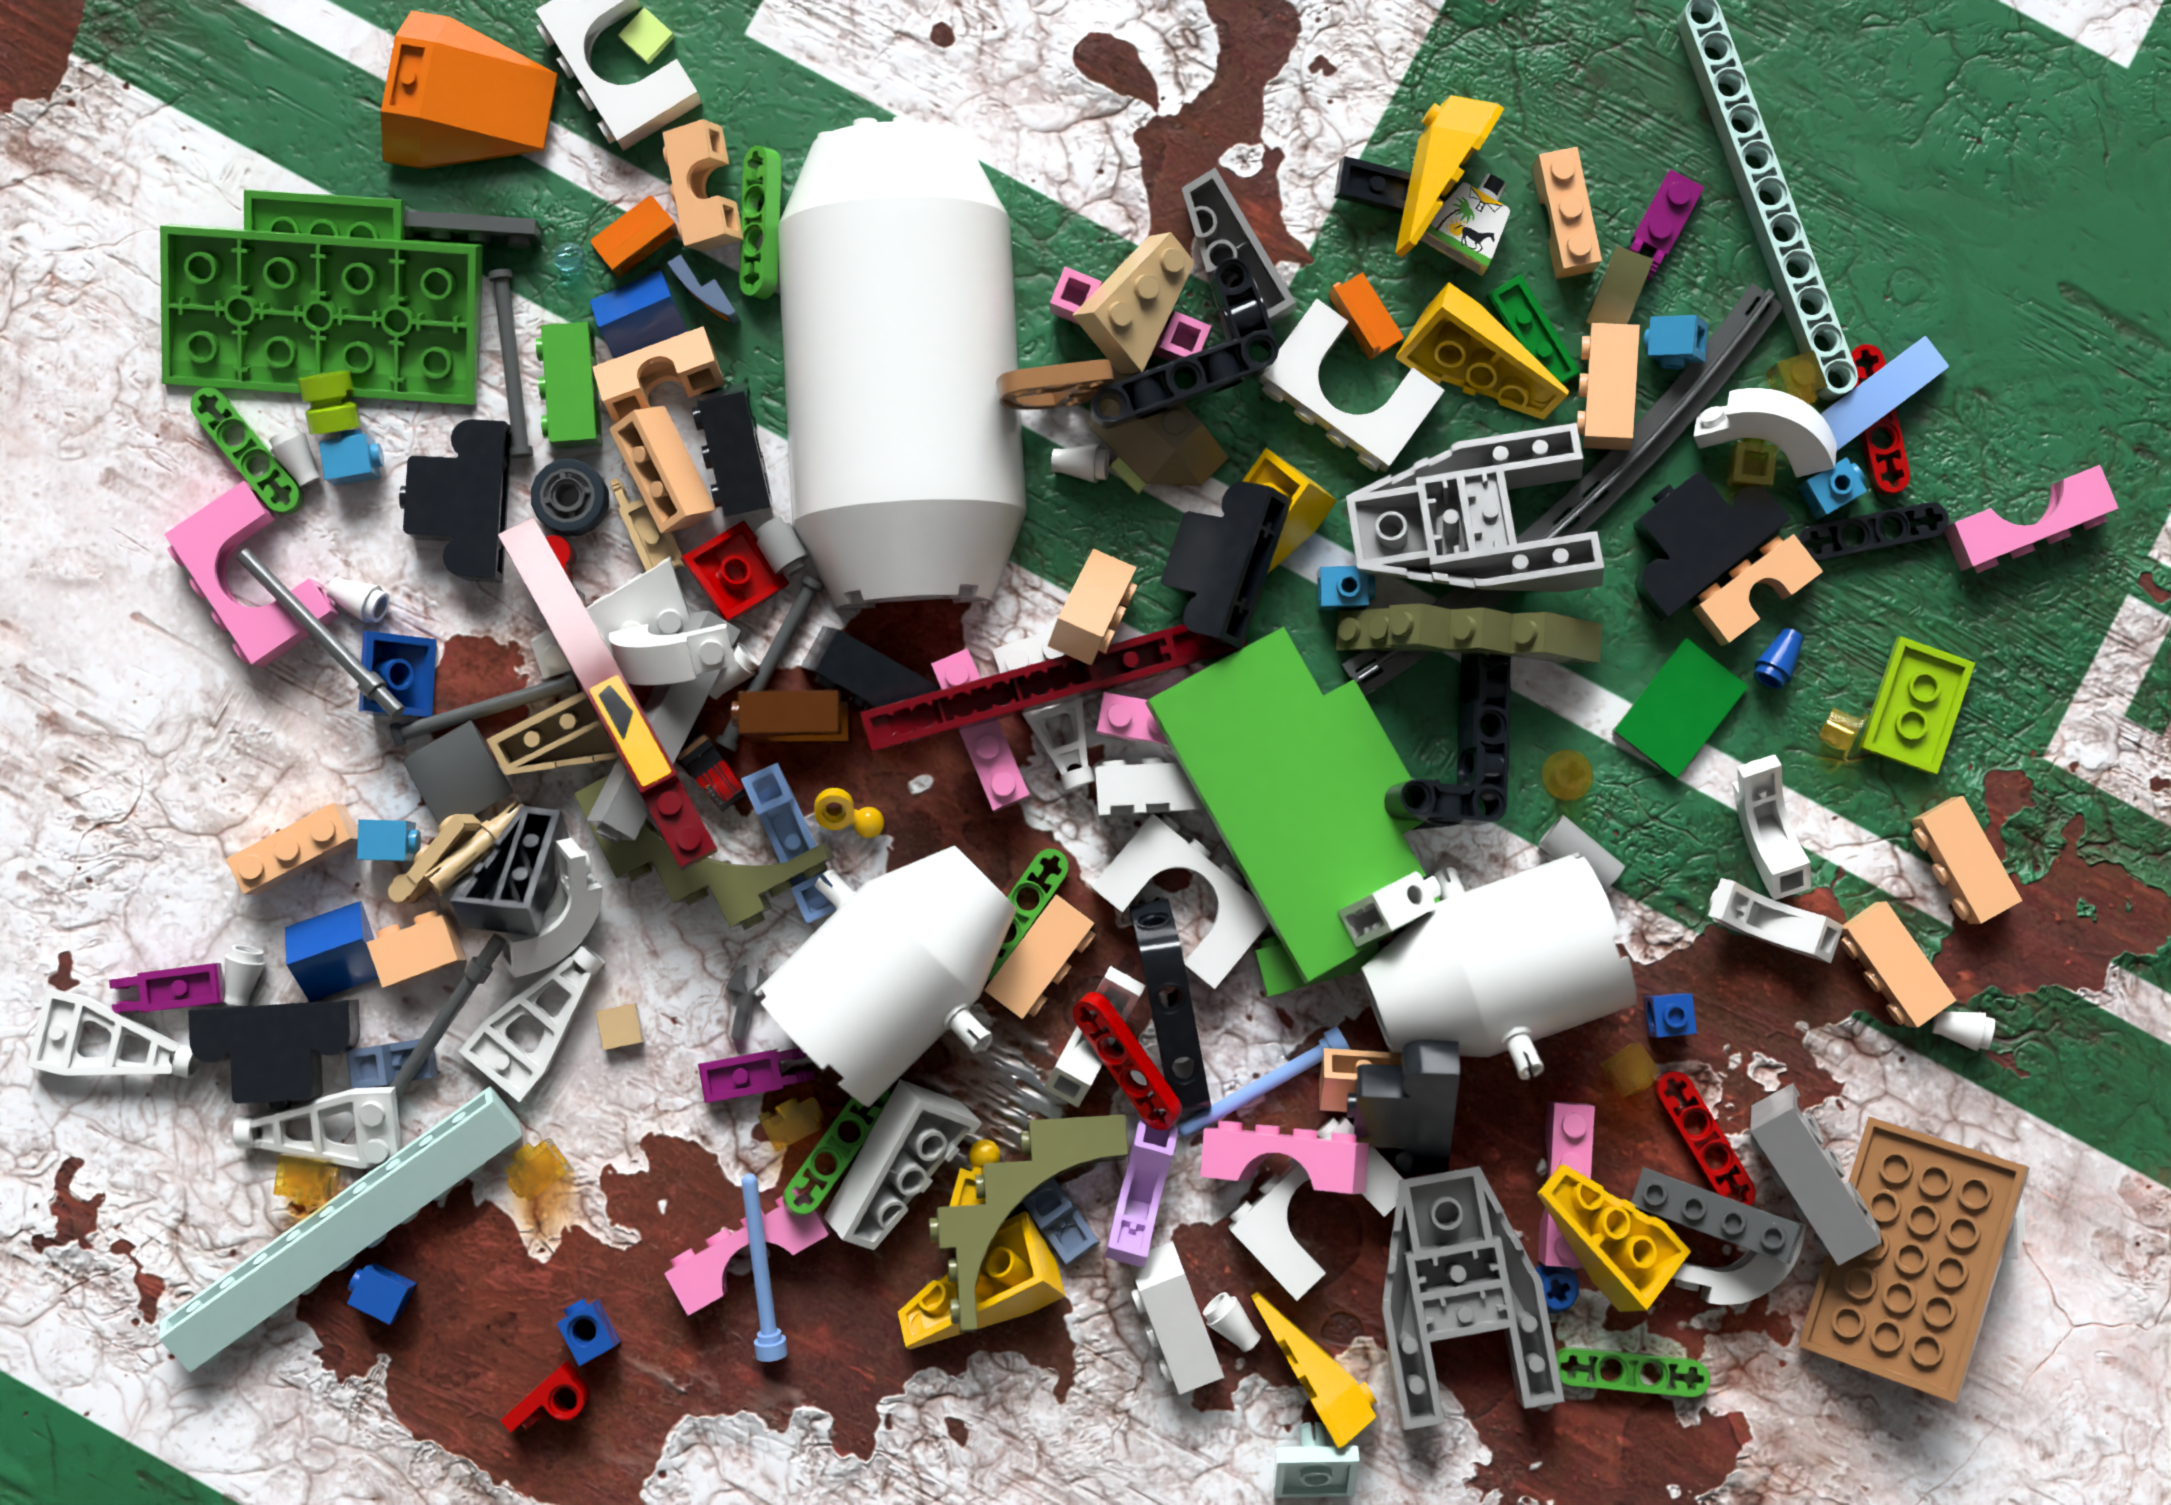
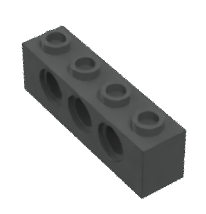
M1645 1167L1642 1169L1631 1201L1636 1208L1791 1264L1804 1226Z

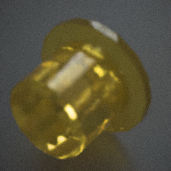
M1834 707L1818 739L1845 751L1842 759L1846 761L1862 733L1869 714L1865 713L1859 719Z
M1570 749L1559 750L1550 755L1542 769V781L1545 788L1555 798L1562 800H1573L1584 795L1590 788L1593 779L1592 766L1588 759L1580 752Z

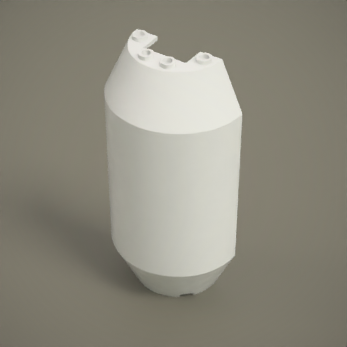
M909 115L894 117L893 122L879 123L874 118H858L853 121V126L818 133V138L812 143L778 225V261L792 525L807 550L809 558L823 585H825V589L836 610L875 608V603L951 598L953 603L993 601L1027 513L1021 410L1002 406L999 401L996 380L1000 375L1019 370L1010 219L966 137L958 131L957 126L917 122L916 117Z

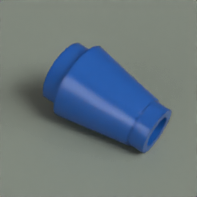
M1783 628L1781 633L1755 662V678L1764 685L1774 689H1781L1785 683H1789L1804 637L1795 630Z

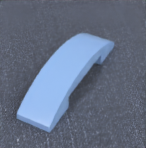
M1926 336L1820 414L1833 433L1837 443V450L1949 367Z
M778 762L741 778L780 863L787 862L817 846ZM825 872L808 880L804 874L791 880L793 885L791 891L806 923L836 911V907L815 888L819 877L831 888L833 887L823 875Z

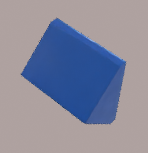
M662 270L590 300L598 328L614 359L689 332Z
M363 631L361 663L370 672H376L387 683L386 689L405 707L404 712L399 717L427 718L432 716L436 639ZM360 691V712L372 716H390L375 700H368Z
M362 901L285 927L286 965L309 1002L379 979L366 943L375 939Z

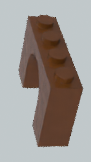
M838 690L738 691V702H732V726H737L741 735L757 745L851 744V704L848 701H842L841 693Z

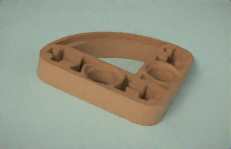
M1103 359L1014 370L1000 375L996 380L999 401L1002 406L1018 410H1043L1065 408L1086 403L1099 390L1113 383L1114 376L1111 361Z

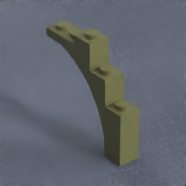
M1423 603L1389 605V608L1338 611L1336 650L1342 652H1457L1537 659L1567 665L1600 663L1602 624L1549 612L1512 614L1484 607L1446 609Z
M609 775L574 793L586 819ZM647 818L635 840H619L617 844L597 835L596 831L598 828L589 823L616 879L629 877L631 882L651 873L653 870L650 865L654 864L673 903L685 901L687 906L708 897L709 894L706 889L710 888L729 927L742 925L744 930L766 920L763 913L772 909L766 893L769 892L771 897L774 898L793 888L791 880L803 874L807 880L828 870L826 862L835 858L828 844H820L784 863L751 866L727 863L707 857L681 871L659 829Z
M1125 1115L1029 1120L1027 1131L1020 1132L1022 1156L1029 1155V1161L984 1163L982 1174L975 1175L976 1199H984V1204L937 1207L936 1218H929L930 1243L938 1242V1252L955 1251V1258H948L949 1283L956 1282L957 1299H950L951 1324L959 1323V1333L976 1332L975 1285L979 1269L987 1248L1007 1217L1030 1194L1062 1174L1094 1163L1125 1160L1128 1156Z

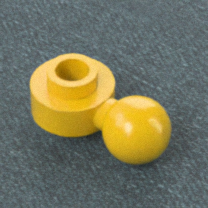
M829 788L822 791L815 800V819L825 829L840 830L852 824L855 832L864 838L876 837L883 830L884 818L881 812L873 807H864L860 810L854 809L853 799L845 790ZM836 802L841 806L833 809L827 805Z

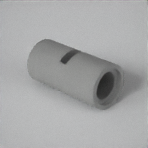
M1564 815L1555 821L1538 843V846L1555 860L1578 852L1579 857L1577 859L1584 857L1587 860L1604 892L1615 882L1625 868V865Z

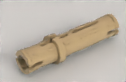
M515 800L491 821H484L480 825L481 829L474 836L453 851L440 864L423 875V878L432 890L438 895H442L453 883L463 877L488 854L492 853L495 849L494 842L524 805Z

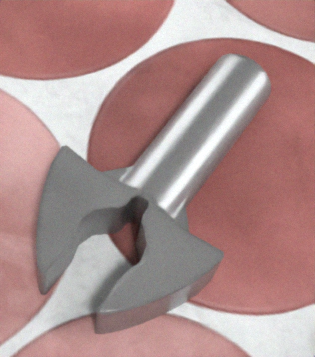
M747 965L741 967L727 983L726 989L734 990L738 996L730 1035L735 1041L742 1042L746 1040L753 1004L759 998L755 991L767 980V976L762 968H759L756 986L750 989L749 993H747V987L744 984Z

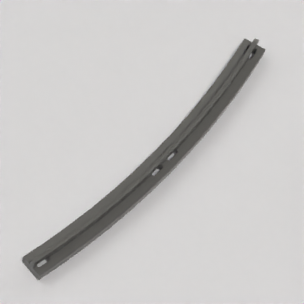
M1752 283L1707 341L1706 363H1690L1634 426L1631 450L1612 449L1563 498L1516 538L1517 543L1581 534L1619 499L1697 417L1753 349L1785 306L1773 297L1775 293L1770 289L1765 292ZM1756 300L1758 303L1748 316L1744 315ZM1766 307L1767 311L1764 313L1759 322H1754L1760 315V313L1763 311V309ZM1598 482L1599 485L1584 499L1582 495ZM1605 490L1607 494L1596 505L1591 507L1590 504ZM1569 508L1571 511L1555 525L1553 522ZM1578 517L1579 520L1563 534L1561 530ZM1456 586L1431 605L1446 609L1483 607L1492 609L1514 591L1483 590ZM1362 651L1343 663L1341 667L1350 681L1355 679L1364 697H1366L1434 651ZM1371 660L1375 661L1363 670L1356 673V669L1360 668L1361 666H1363ZM1380 669L1382 673L1363 684L1362 679Z

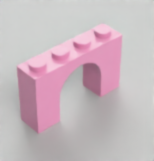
M243 481L164 535L171 544L167 548L171 557L180 567L185 565L193 576L189 580L193 590L201 599L207 597L215 609L211 612V616L216 624L224 632L229 630L236 640V643L232 646L239 658L245 664L250 662L252 665L264 668L311 635L277 600L261 607H246L235 599L228 587L226 570L233 551L243 541L276 520L270 508L253 487ZM309 578L291 590L324 626L341 616L333 602L327 598V593L319 582Z

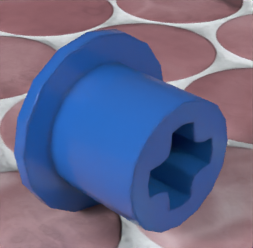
M1540 1264L1535 1268L1542 1279L1548 1313L1557 1314L1564 1312L1574 1305L1579 1295V1282L1576 1274L1570 1267Z

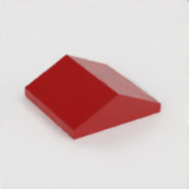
M745 521L738 523L693 549L680 559L723 620L727 622L752 612L789 585L788 580L783 574L777 576L774 574L756 544L757 537Z

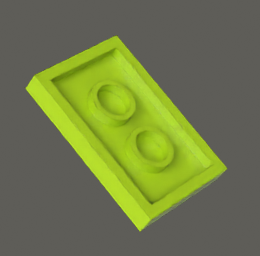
M1902 636L1897 637L1859 749L1931 775L1938 774L1975 662Z

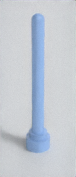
M1336 1025L1324 1032L1325 1037L1318 1040L1320 1044L1216 1102L1211 1105L1212 1108L1202 1110L1178 1125V1133L1182 1137H1189L1322 1062L1324 1048L1351 1050L1338 1026Z
M749 1173L743 1176L741 1184L760 1331L754 1340L757 1360L771 1362L787 1356L788 1350L786 1336L781 1334L779 1328H776L758 1180L755 1175Z

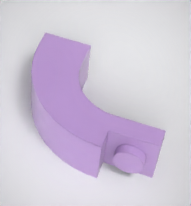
M1143 1118L1139 1119L1110 1228L1105 1258L1142 1268L1145 1267L1161 1194L1174 1153L1178 1127L1171 1126L1168 1130L1159 1131L1150 1127Z

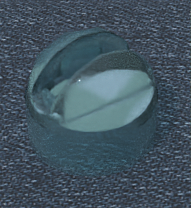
M565 242L556 249L554 262L563 274L573 276L584 270L587 264V256L578 244ZM578 252L579 257H569L560 260L561 255Z

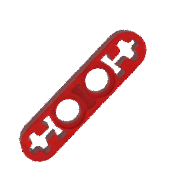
M1863 344L1850 352L1858 374L1857 384L1853 389L1860 385L1859 382L1867 379L1864 367H1857L1856 361L1861 358L1862 354L1866 360L1872 359L1873 365L1867 371L1868 377H1871L1886 365L1882 351L1876 346ZM1894 408L1859 434L1872 488L1884 496H1891L1902 491L1910 480V470L1896 408ZM1875 429H1884L1890 434L1891 444L1888 449H1879L1873 445L1871 436ZM1891 453H1894L1895 458L1887 461L1889 471L1897 473L1899 479L1893 482V487H1891L1889 481H1882L1881 475L1887 472L1886 461L1883 460L1877 463L1876 458H1883Z
M1087 993L1073 1007L1072 1015L1076 1025L1143 1120L1155 1130H1168L1182 1113V1105L1178 1097L1111 1002L1100 993ZM1094 1010L1097 1014L1092 1015L1089 1011ZM1106 1026L1107 1029L1103 1032L1101 1029ZM1108 1038L1118 1040L1122 1044L1124 1052L1120 1053L1113 1050L1108 1043ZM1131 1070L1140 1072L1145 1077L1147 1085L1137 1083L1131 1075Z
M1679 1071L1661 1073L1654 1083L1656 1098L1713 1192L1727 1197L1731 1192L1729 1184L1722 1178L1717 1183L1715 1177L1727 1174L1734 1167L1736 1172L1728 1175L1734 1184L1744 1185L1745 1189L1741 1192L1743 1199L1740 1202L1751 1206L1756 1198L1755 1186L1692 1081L1686 1074ZM1671 1079L1673 1082H1682L1683 1086L1678 1090L1680 1096L1686 1102L1692 1098L1694 1104L1684 1106L1675 1113L1673 1109L1681 1105L1676 1097L1665 1095L1664 1091L1669 1088L1666 1081ZM1691 1112H1699L1705 1120L1703 1130L1695 1135L1689 1134L1684 1127V1119ZM1713 1146L1721 1147L1726 1155L1724 1164L1717 1169L1709 1168L1705 1162V1153Z

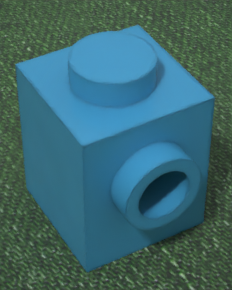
M1697 315L1650 317V327L1644 334L1645 350L1648 356L1660 363V367L1664 369H1683L1685 363H1706L1708 323Z
M362 430L342 431L338 433V438L319 441L324 479L330 484L339 486L381 479L379 467H383L385 464L380 443H376L366 433L362 434Z
M1847 457L1836 463L1834 469L1822 471L1797 486L1816 520L1867 492L1864 486L1866 480L1863 472L1855 463L1851 464Z
M1357 566L1320 567L1317 571L1318 611L1365 610L1369 606V600L1375 599V577L1368 576V573L1358 572Z
M358 819L357 859L366 861L413 862L414 853L417 854L421 847L420 830H415L416 822Z

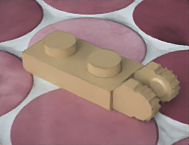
M618 477L610 480L612 490L620 505L618 510L646 572L669 556L675 571L684 568L685 565L680 560L683 553L673 531L661 534L644 499L640 498L630 503L625 486Z
M454 814L447 817L437 829L439 834L431 844L420 849L414 856V865L406 874L396 875L392 880L393 883L390 884L387 892L389 894L388 897L391 898L390 901L398 904L403 902H419V899H422L421 897L425 896L431 888L423 878V875L440 864L453 851L474 836L481 829L480 825L482 823L473 814Z

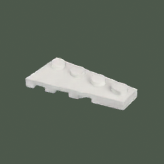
M670 556L644 574L641 573L627 581V584L597 599L586 608L612 656L613 652L609 641L610 632L648 624L653 635L680 634L690 618V613ZM549 629L531 639L530 643L543 679L571 671Z

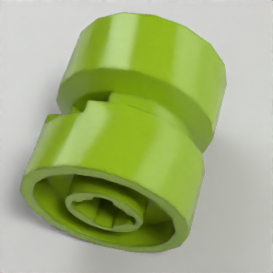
M350 371L323 373L298 379L302 401L310 405V408L305 412L309 434L331 433L361 426L357 404L349 400V396L354 393Z

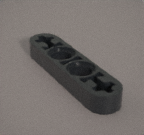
M1926 502L1812 525L1802 530L1796 537L1805 547V542L1810 539V534H1813L1815 540L1826 539L1832 536L1833 543L1818 548L1817 554H1814L1812 548L1806 549L1815 562L1932 539L1941 535L1946 530L1949 516L1946 509L1940 504ZM1925 511H1927L1929 517H1936L1937 523L1931 526V531L1928 525L1916 526L1910 529V521L1924 517L1926 515ZM1885 518H1892L1898 522L1900 533L1896 539H1888L1882 535L1880 525ZM1846 526H1854L1860 530L1862 540L1857 547H1850L1844 543L1842 532Z

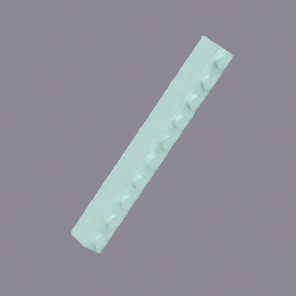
M491 1086L162 1319L160 1322L159 1340L190 1373L200 1365L207 1366L220 1356L224 1348L234 1341L241 1342L245 1340L259 1323L268 1317L272 1319L280 1315L290 1301L300 1294L307 1295L318 1287L321 1280L332 1271H341L346 1268L360 1251L366 1247L372 1248L384 1240L387 1233L398 1224H407L418 1215L420 1209L432 1200L438 1201L444 1198L452 1190L454 1184L464 1177L469 1178L478 1174L484 1168L486 1162L498 1153L504 1154L510 1151L518 1143L519 1138L522 1137L519 1119Z

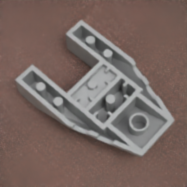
M1577 423L1459 441L1452 444L1451 449L1430 459L1425 457L1415 462L1414 467L1393 477L1390 474L1347 495L1346 501L1358 572L1483 590L1567 592L1602 586L1604 563L1598 532L1594 531L1517 543L1507 491L1581 479L1583 454Z
M1479 1166L1399 1180L1382 1301V1314L1398 1418L1404 1430L1445 1423L1430 1342L1504 1329L1517 1401L1524 1408L1564 1402L1542 1279L1536 1272L1524 1250L1525 1248L1514 1232L1503 1208Z

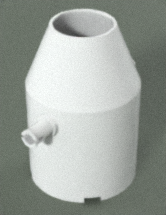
M955 845L867 881L855 892L838 876L835 870L831 869L825 872L823 875L833 887L831 888L819 877L815 888L836 907V912L755 991L758 997L760 995L765 997L761 1004L797 1045L822 1070L828 1064L844 1078L839 1085L867 1107H870L946 1030L952 1029L969 1047L972 1053H976L984 1048L974 1038V1033L986 1044L992 1038V1034L969 1011L970 1007L981 996L1017 908Z
M1577 852L1465 892L1455 868H1446L1449 876L1447 878L1448 882L1442 870L1435 873L1434 877L1441 888L1440 895L1442 901L1436 902L1434 909L1417 917L1361 968V975L1370 1004L1390 1052L1402 1053L1403 1048L1407 1044L1421 1040L1459 1042V1056L1491 1057L1509 1050L1518 1076L1521 1079H1529L1530 1075L1527 1070L1529 1066L1534 1077L1544 1069L1543 1063L1540 1061L1533 1046V1041L1636 1005L1637 992L1629 957L1620 959L1613 938L1621 934L1606 895L1587 860L1584 857L1577 859L1579 857Z

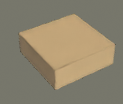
M637 1003L595 1011L603 1050L644 1042Z

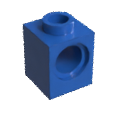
M1692 993L1643 997L1647 1036L1667 1037L1697 1034Z
M374 1262L365 1266L363 1270L359 1268L353 1275L347 1288L348 1291L352 1292L347 1304L390 1325L400 1320L417 1283Z
M585 1298L563 1309L566 1317L556 1323L579 1366L615 1347L621 1341L599 1299L590 1304H587ZM580 1319H589L595 1324L596 1335L594 1338H584L579 1333L578 1322Z

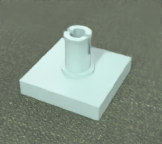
M1311 1422L1300 1425L1299 1431L1302 1447H1276L1273 1477L1274 1498L1354 1497L1359 1466L1358 1446H1342L1339 1449L1337 1446H1326V1430L1323 1423L1315 1422L1314 1440H1312Z

